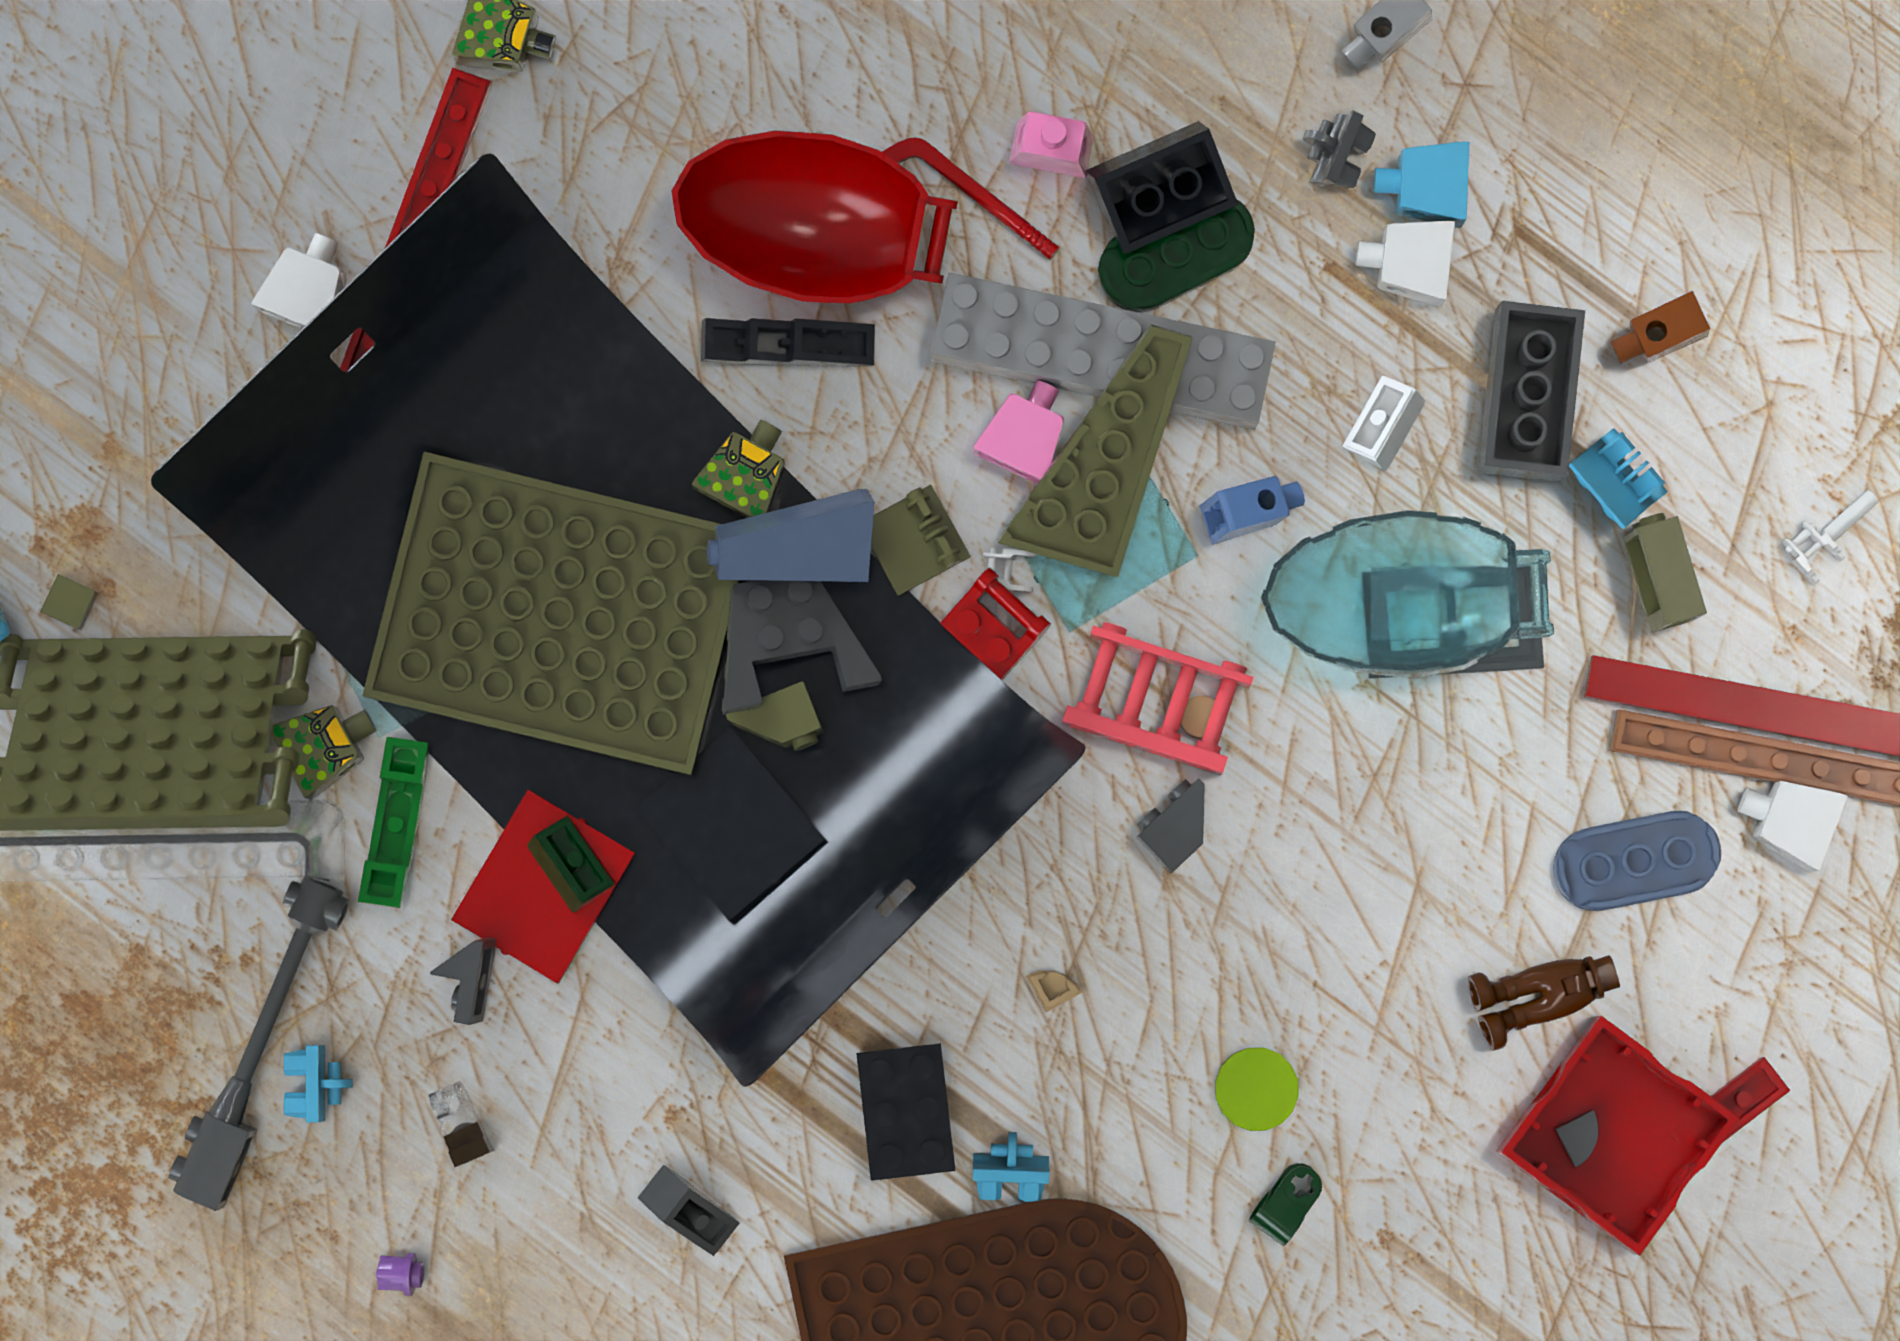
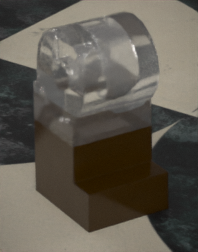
M461 1081L428 1095L433 1112L441 1126L440 1130L449 1149L448 1153L454 1167L461 1166L495 1151Z

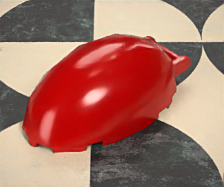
M774 130L730 138L721 141L690 159L671 190L676 224L704 259L749 286L802 302L850 304L894 293L913 281V279L943 284L944 275H940L952 209L957 210L958 201L928 196L929 194L914 174L877 149L832 134ZM929 204L936 206L925 268L924 271L914 270L925 206Z

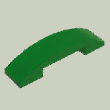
M386 737L379 777L381 779V786L368 860L364 862L358 896L359 903L401 908L412 863L423 800L429 743Z

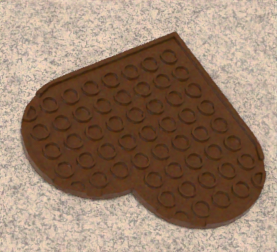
M1051 1198L1025 1202L784 1255L801 1341H1186L1187 1316L1184 1298L1174 1270L1164 1253L1140 1227L1126 1217L1101 1205L1083 1200Z

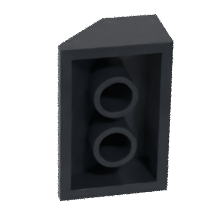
M1199 121L1085 170L1099 207L1124 254L1238 205L1210 129Z

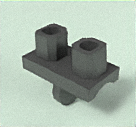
M1354 110L1350 111L1349 115L1336 114L1333 123L1328 120H1322L1318 131H1305L1303 140L1312 146L1308 159L1317 162L1309 182L1319 187L1333 185L1349 189L1356 186L1361 174V168L1346 161L1350 149L1360 154L1367 153L1376 136L1374 131L1361 123L1364 115Z

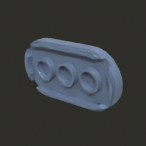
M1670 811L1589 827L1571 834L1560 845L1554 859V878L1558 889L1570 903L1589 911L1608 910L1689 894L1703 888L1714 876L1721 861V844L1715 830L1702 818L1688 811Z

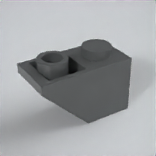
M1199 778L1192 785L1185 779L1168 795L1173 801L1162 813L1154 808L1137 824L1142 830L1136 837L1137 840L1170 874L1203 844L1205 784Z

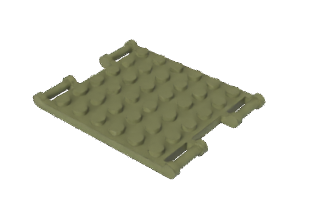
M302 629L294 632L292 636L25 640L16 634H9L0 643V710H16L6 757H0V831L279 827L286 825L290 820L291 807L288 804L292 773L298 767L299 754L290 747H280L274 753L268 752L276 706L302 705L308 700L310 687L306 680L310 655L316 649L317 640L315 634L312 631ZM284 656H293L290 680L286 681L284 685H279ZM17 660H28L22 688L12 689L11 685ZM266 774H275L271 800L266 805H260L264 777Z

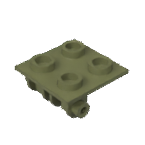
M932 485L923 489L919 487L909 492L906 498L873 516L871 549L897 596L971 557Z

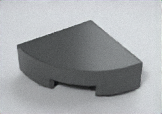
M1594 1110L1554 1129L1574 1167H1578L1585 1162L1596 1146L1598 1121Z

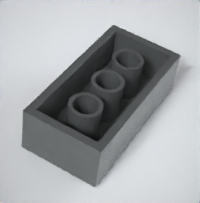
M1501 301L1495 309L1478 473L1561 482L1568 476L1585 310Z

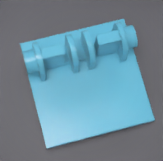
M1613 428L1568 466L1575 473L1578 482L1584 488L1589 489L1601 503L1605 514L1624 529L1668 491L1663 486L1666 482L1652 467L1640 477L1637 475L1649 462L1646 460L1633 470L1629 464L1641 453L1637 451L1625 461L1624 457L1636 447L1625 436L1623 431L1619 434Z

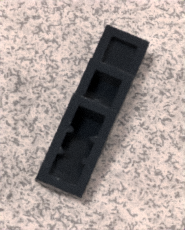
M705 318L702 320L701 362L779 366L872 367L874 366L875 324L797 318L791 321L750 318L747 321Z

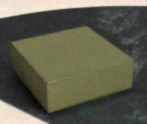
M58 574L40 612L81 630L98 592Z

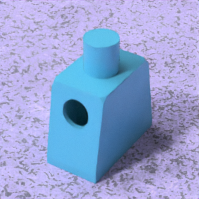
M1463 141L1402 149L1398 157V169L1375 168L1373 193L1396 194V214L1428 222L1455 221L1454 227L1461 228L1467 219L1470 142Z

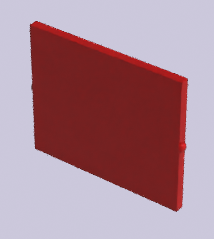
M527 790L451 920L482 939L487 937L496 938L495 947L499 948L503 955L514 957L559 984L636 853L587 825L585 819H577L534 792ZM567 815L614 882V886L575 913L569 909L527 847L528 842L535 834Z

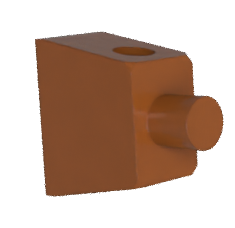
M1691 291L1630 320L1629 326L1632 332L1610 342L1620 364L1641 354L1646 363H1649L1708 337L1710 327L1694 292ZM1656 327L1664 332L1665 337L1658 341H1652L1647 336V331Z

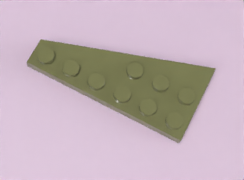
M1152 324L1149 326L997 539L998 543L1114 577L1119 576L1193 339L1192 336Z

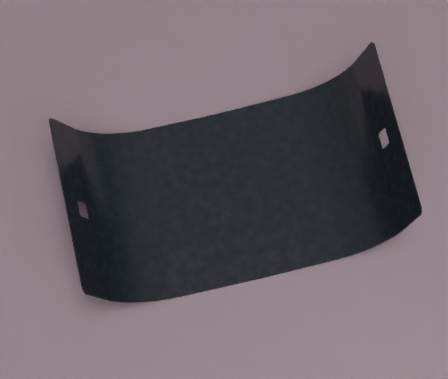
M489 153L479 157L181 445L154 472L151 478V485L234 559L306 630L312 631L316 636V640L365 687L424 452L698 519L726 524L745 519V517L695 491L692 488V483L732 432L748 440L752 434L611 292L548 222L494 154ZM357 328H362L374 341V345L349 370L344 372L330 358V355ZM784 467L769 512L817 499ZM870 554L868 582L821 581V583L880 673L882 681L878 686L842 692L831 651L753 665L761 697L802 681L805 683L825 732L816 736L818 739L816 744L797 751L794 750L793 746L784 748L731 725L727 720L726 714L723 715L724 670L728 650L726 631L696 756L731 727L826 839L784 875L781 883L770 887L731 922L727 920L635 809L677 772L377 700L416 741L429 743L428 753L503 829L507 826L527 790H530L577 819H585L587 825L636 853L595 923L687 1018L715 1050L743 1087H747L758 1080L1082 757L1086 749L1082 742L1049 721L1007 686L948 632L909 591L897 596L879 561L872 554ZM739 580L738 583L748 582V581H753V580ZM908 879L916 886L915 889L887 917H884L877 908L903 881Z

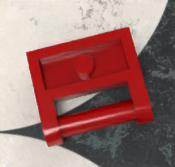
M988 568L978 577L970 590L940 624L1002 680L1005 679L1051 626V623L1042 615L1037 617L998 581L999 575L991 568ZM986 593L1027 629L1021 638L980 602Z

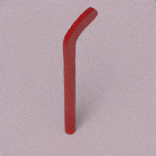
M916 137L907 138L882 151V153L898 164L910 158L916 157L921 159L1022 239H1025L1026 242L1030 243L1031 246L1035 247L1036 250L1049 260L1059 250L1060 247L1044 234H1041L1039 230H1036L1034 226H1031L1029 222L952 163L927 141Z

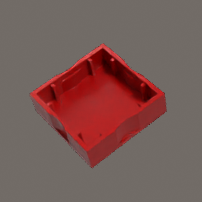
M1601 1015L1593 1018L1496 1152L1632 1254L1640 1256L1676 1207L1681 1192L1687 1183L1706 1166L1740 1118L1691 1081L1685 1080L1666 1069L1648 1049ZM1594 1110L1598 1121L1596 1146L1585 1162L1578 1167H1574L1554 1129ZM1689 1118L1686 1128L1678 1134L1682 1141L1679 1148L1668 1133Z

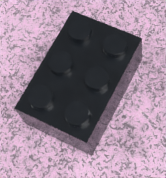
M941 1043L856 1053L871 1181L955 1171Z

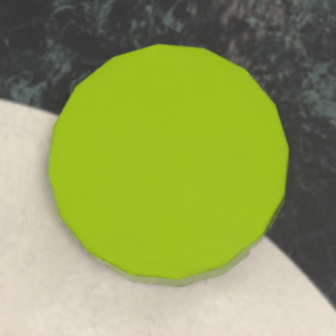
M1264 1047L1245 1048L1231 1054L1220 1066L1215 1079V1099L1221 1113L1233 1125L1249 1131H1267L1282 1124L1293 1112L1299 1097L1298 1078L1292 1065L1280 1053Z

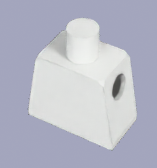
M1455 221L1387 224L1383 231L1382 244L1358 242L1356 266L1379 268L1377 288L1430 305L1442 306L1447 297Z
M315 233L306 254L286 248L251 304L258 312L302 329L344 289L346 274L341 268L330 264L338 243L328 237Z
M1779 781L1772 784L1768 796L1747 788L1740 800L1738 812L1758 819L1753 833L1755 840L1804 870L1813 872L1819 871L1848 796L1837 792Z

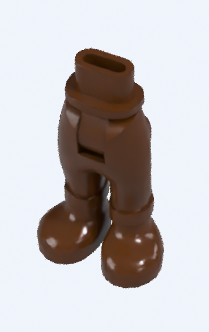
M1610 955L1596 960L1588 956L1584 959L1551 961L1531 967L1513 976L1501 977L1499 982L1489 981L1485 974L1479 972L1468 976L1470 997L1476 1011L1493 1007L1503 1001L1510 1002L1518 999V997L1541 993V996L1534 1000L1509 1006L1506 1010L1478 1016L1480 1029L1492 1051L1503 1049L1508 1041L1507 1033L1513 1028L1518 1031L1527 1028L1529 1025L1546 1023L1571 1015L1583 1009L1594 1000L1604 998V992L1620 988L1619 978Z

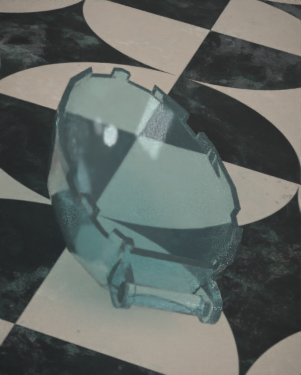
M1406 510L1350 519L1333 526V530L1312 539L1310 536L1304 538L1273 565L1274 568L1271 571L1266 589L1263 590L1261 596L1272 628L1276 633L1306 655L1353 673L1415 679L1459 671L1498 653L1511 639L1544 638L1554 635V624L1549 622L1547 564L1551 561L1550 551L1544 549L1516 550L1515 542L1504 533L1501 534L1498 531L1481 526V522L1464 516L1463 519L1453 516H1439L1437 512ZM1530 566L1532 622H1519L1517 567ZM1387 600L1389 622L1378 623L1377 601ZM1373 602L1374 624H1366L1364 603Z

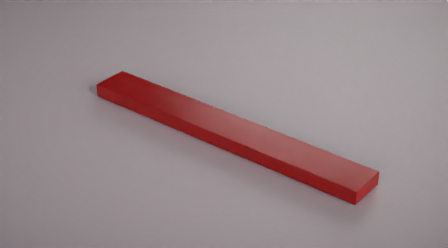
M452 67L385 248L458 178L493 85L490 80ZM357 328L352 334L340 369L344 372L349 370L374 345V341L362 328Z
M1591 656L1584 693L1585 698L1900 757V713L1606 657Z

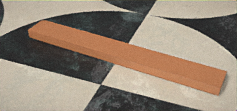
M1621 709L1616 710L1609 749L1611 752L1774 783L1784 781L1837 792L1852 798L1900 806L1899 762Z

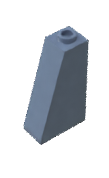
M857 489L715 526V540H708L707 563L708 565H713L718 580L868 582L875 502L868 489Z

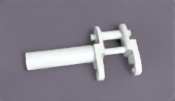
M1867 490L1825 527L1822 535L1815 530L1817 526L1814 523L1810 525L1804 521L1802 523L1804 530L1792 541L1787 538L1783 540V544L1786 547L1784 551L1787 554L1791 553L1795 557L1791 562L1808 581L1816 584L1820 580L1816 574H1811L1812 568L1807 564L1808 558L1824 546L1835 559L1842 561L1845 558V554L1842 551L1838 552L1836 550L1838 545L1835 541L1878 503V499L1872 492ZM1808 537H1811L1815 544L1803 554L1798 546Z
M991 548L990 553H983L984 557H988L987 569L991 568L995 573L997 559H1006L1004 579H998V581L1013 595L1014 591L1033 592V587L1013 585L1010 576L1012 560H1015L1016 556L1036 557L1035 553L1003 548V554H997L996 548ZM996 603L995 615L1011 629L1012 615L999 603Z

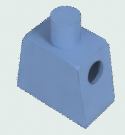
M1272 476L1217 491L1200 505V509L1211 543L1214 545L1277 525L1289 516L1290 509L1303 506L1305 499L1303 490L1297 481L1281 486L1277 476Z

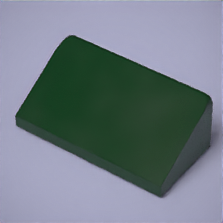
M568 815L535 834L527 844L528 849L573 913L614 886V882Z

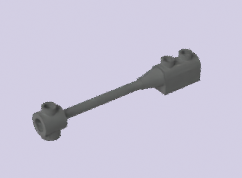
M307 876L303 877L301 884L292 881L289 885L283 904L291 907L288 917L295 925L296 930L235 1076L230 1078L210 1110L205 1112L203 1119L194 1116L188 1126L185 1139L193 1142L187 1158L180 1155L176 1157L168 1179L176 1181L173 1191L179 1196L214 1211L225 1207L257 1130L242 1123L251 1091V1079L311 935L325 932L328 928L338 930L346 915L350 899L342 896V890Z

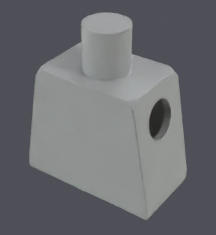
M1380 0L1354 24L1358 37L1341 52L1357 70L1374 55L1381 62H1384L1432 21V9L1424 0ZM1379 26H1386L1391 30L1383 38L1377 37L1373 33Z

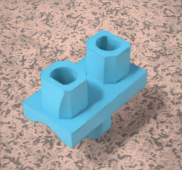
M325 1045L306 1046V1050L284 1053L285 1076L306 1075V1092L285 1093L284 1115L306 1118V1123L324 1122L325 1088H328V1105L341 1104V1088L353 1087V1079H341V1062H328V1079H325Z
M1008 1132V1144L991 1143V1154L973 1153V1181H977L979 1199H1001L1002 1182L1019 1183L1018 1199L1026 1202L1041 1200L1044 1184H1049V1156L1033 1155V1145L1017 1144V1132Z

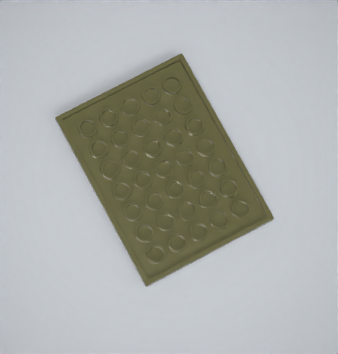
M424 452L362 696L692 775L728 627L730 589L739 582V580H718L713 565H708L707 563L708 540H715V526L722 524Z

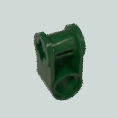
M1295 1163L1288 1166L1272 1189L1258 1203L1248 1222L1280 1245L1285 1246L1297 1232L1305 1215L1320 1196L1322 1191L1320 1176L1311 1166L1304 1163ZM1308 1174L1307 1182L1311 1185L1310 1189L1307 1192L1300 1189L1296 1194L1293 1193L1296 1187L1291 1182L1295 1176L1303 1178Z

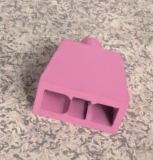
M1027 112L1017 122L1009 164L1086 178L1085 170L1089 166L1094 136L1086 122L1037 112Z
M1036 380L1027 400L1011 393L977 440L973 448V454L1037 484L1052 464L1064 417L1050 411L1059 390L1048 383Z

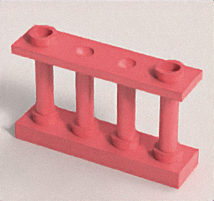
M1103 622L1102 628L1093 625L1090 638L1102 642L1083 701H1078L1076 708L1067 705L1062 725L1221 776L1228 757L1220 754L1221 747L1218 744L1237 685L1249 689L1252 684L1253 677L1245 674L1247 668L1229 661H1223L1222 665L1218 666L1126 636L1127 629L1115 624ZM1117 647L1139 653L1141 657L1122 715L1118 714L1115 721L1100 716L1102 709L1098 705ZM1158 659L1180 666L1181 670L1162 728L1157 727L1156 733L1140 729L1141 721L1138 718ZM1198 672L1220 679L1221 682L1202 741L1197 740L1196 746L1181 742V734L1178 731Z

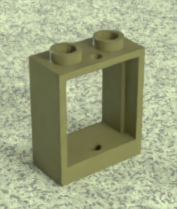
M1658 513L1639 520L1640 522L1633 524V531L1623 537L1651 633L1692 622L1707 614L1678 516L1665 519L1664 513Z

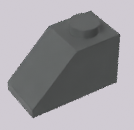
M665 1165L660 1168L638 1196V1199L663 1223L712 1256L718 1252L740 1224L733 1216L689 1181Z

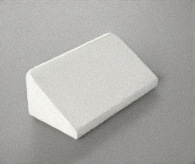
M1382 375L1342 447L1377 468L1386 471L1422 410L1425 399L1416 389Z

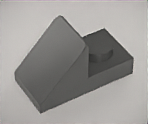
M487 937L473 941L430 972L431 975L460 980V985H457L454 989L451 1000V1008L455 1010L453 1022L472 1025L483 1021L496 938Z

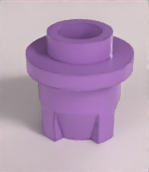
M408 1253L406 1257L381 1255L376 1271L378 1290L403 1291L405 1296H412L415 1288H421L423 1284V1262H417L415 1253Z

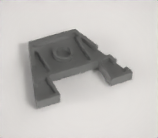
M753 580L734 584L730 589L727 629L728 650L724 670L725 691L724 698L722 699L723 715L760 708L763 704L753 665L831 651L842 692L878 686L882 681L880 673L821 581Z

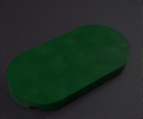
M1237 200V206L1127 254L1122 252L1116 238H1112L1104 249L1098 266V277L1103 292L1112 303L1124 310L1148 312L1235 270L1246 260L1253 246L1255 227L1250 212L1241 201Z

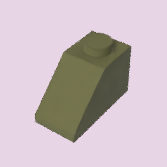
M803 681L762 697L763 704L760 708L726 714L727 720L731 725L784 748L793 746L795 751L816 744L818 742L816 736L825 733L807 686Z

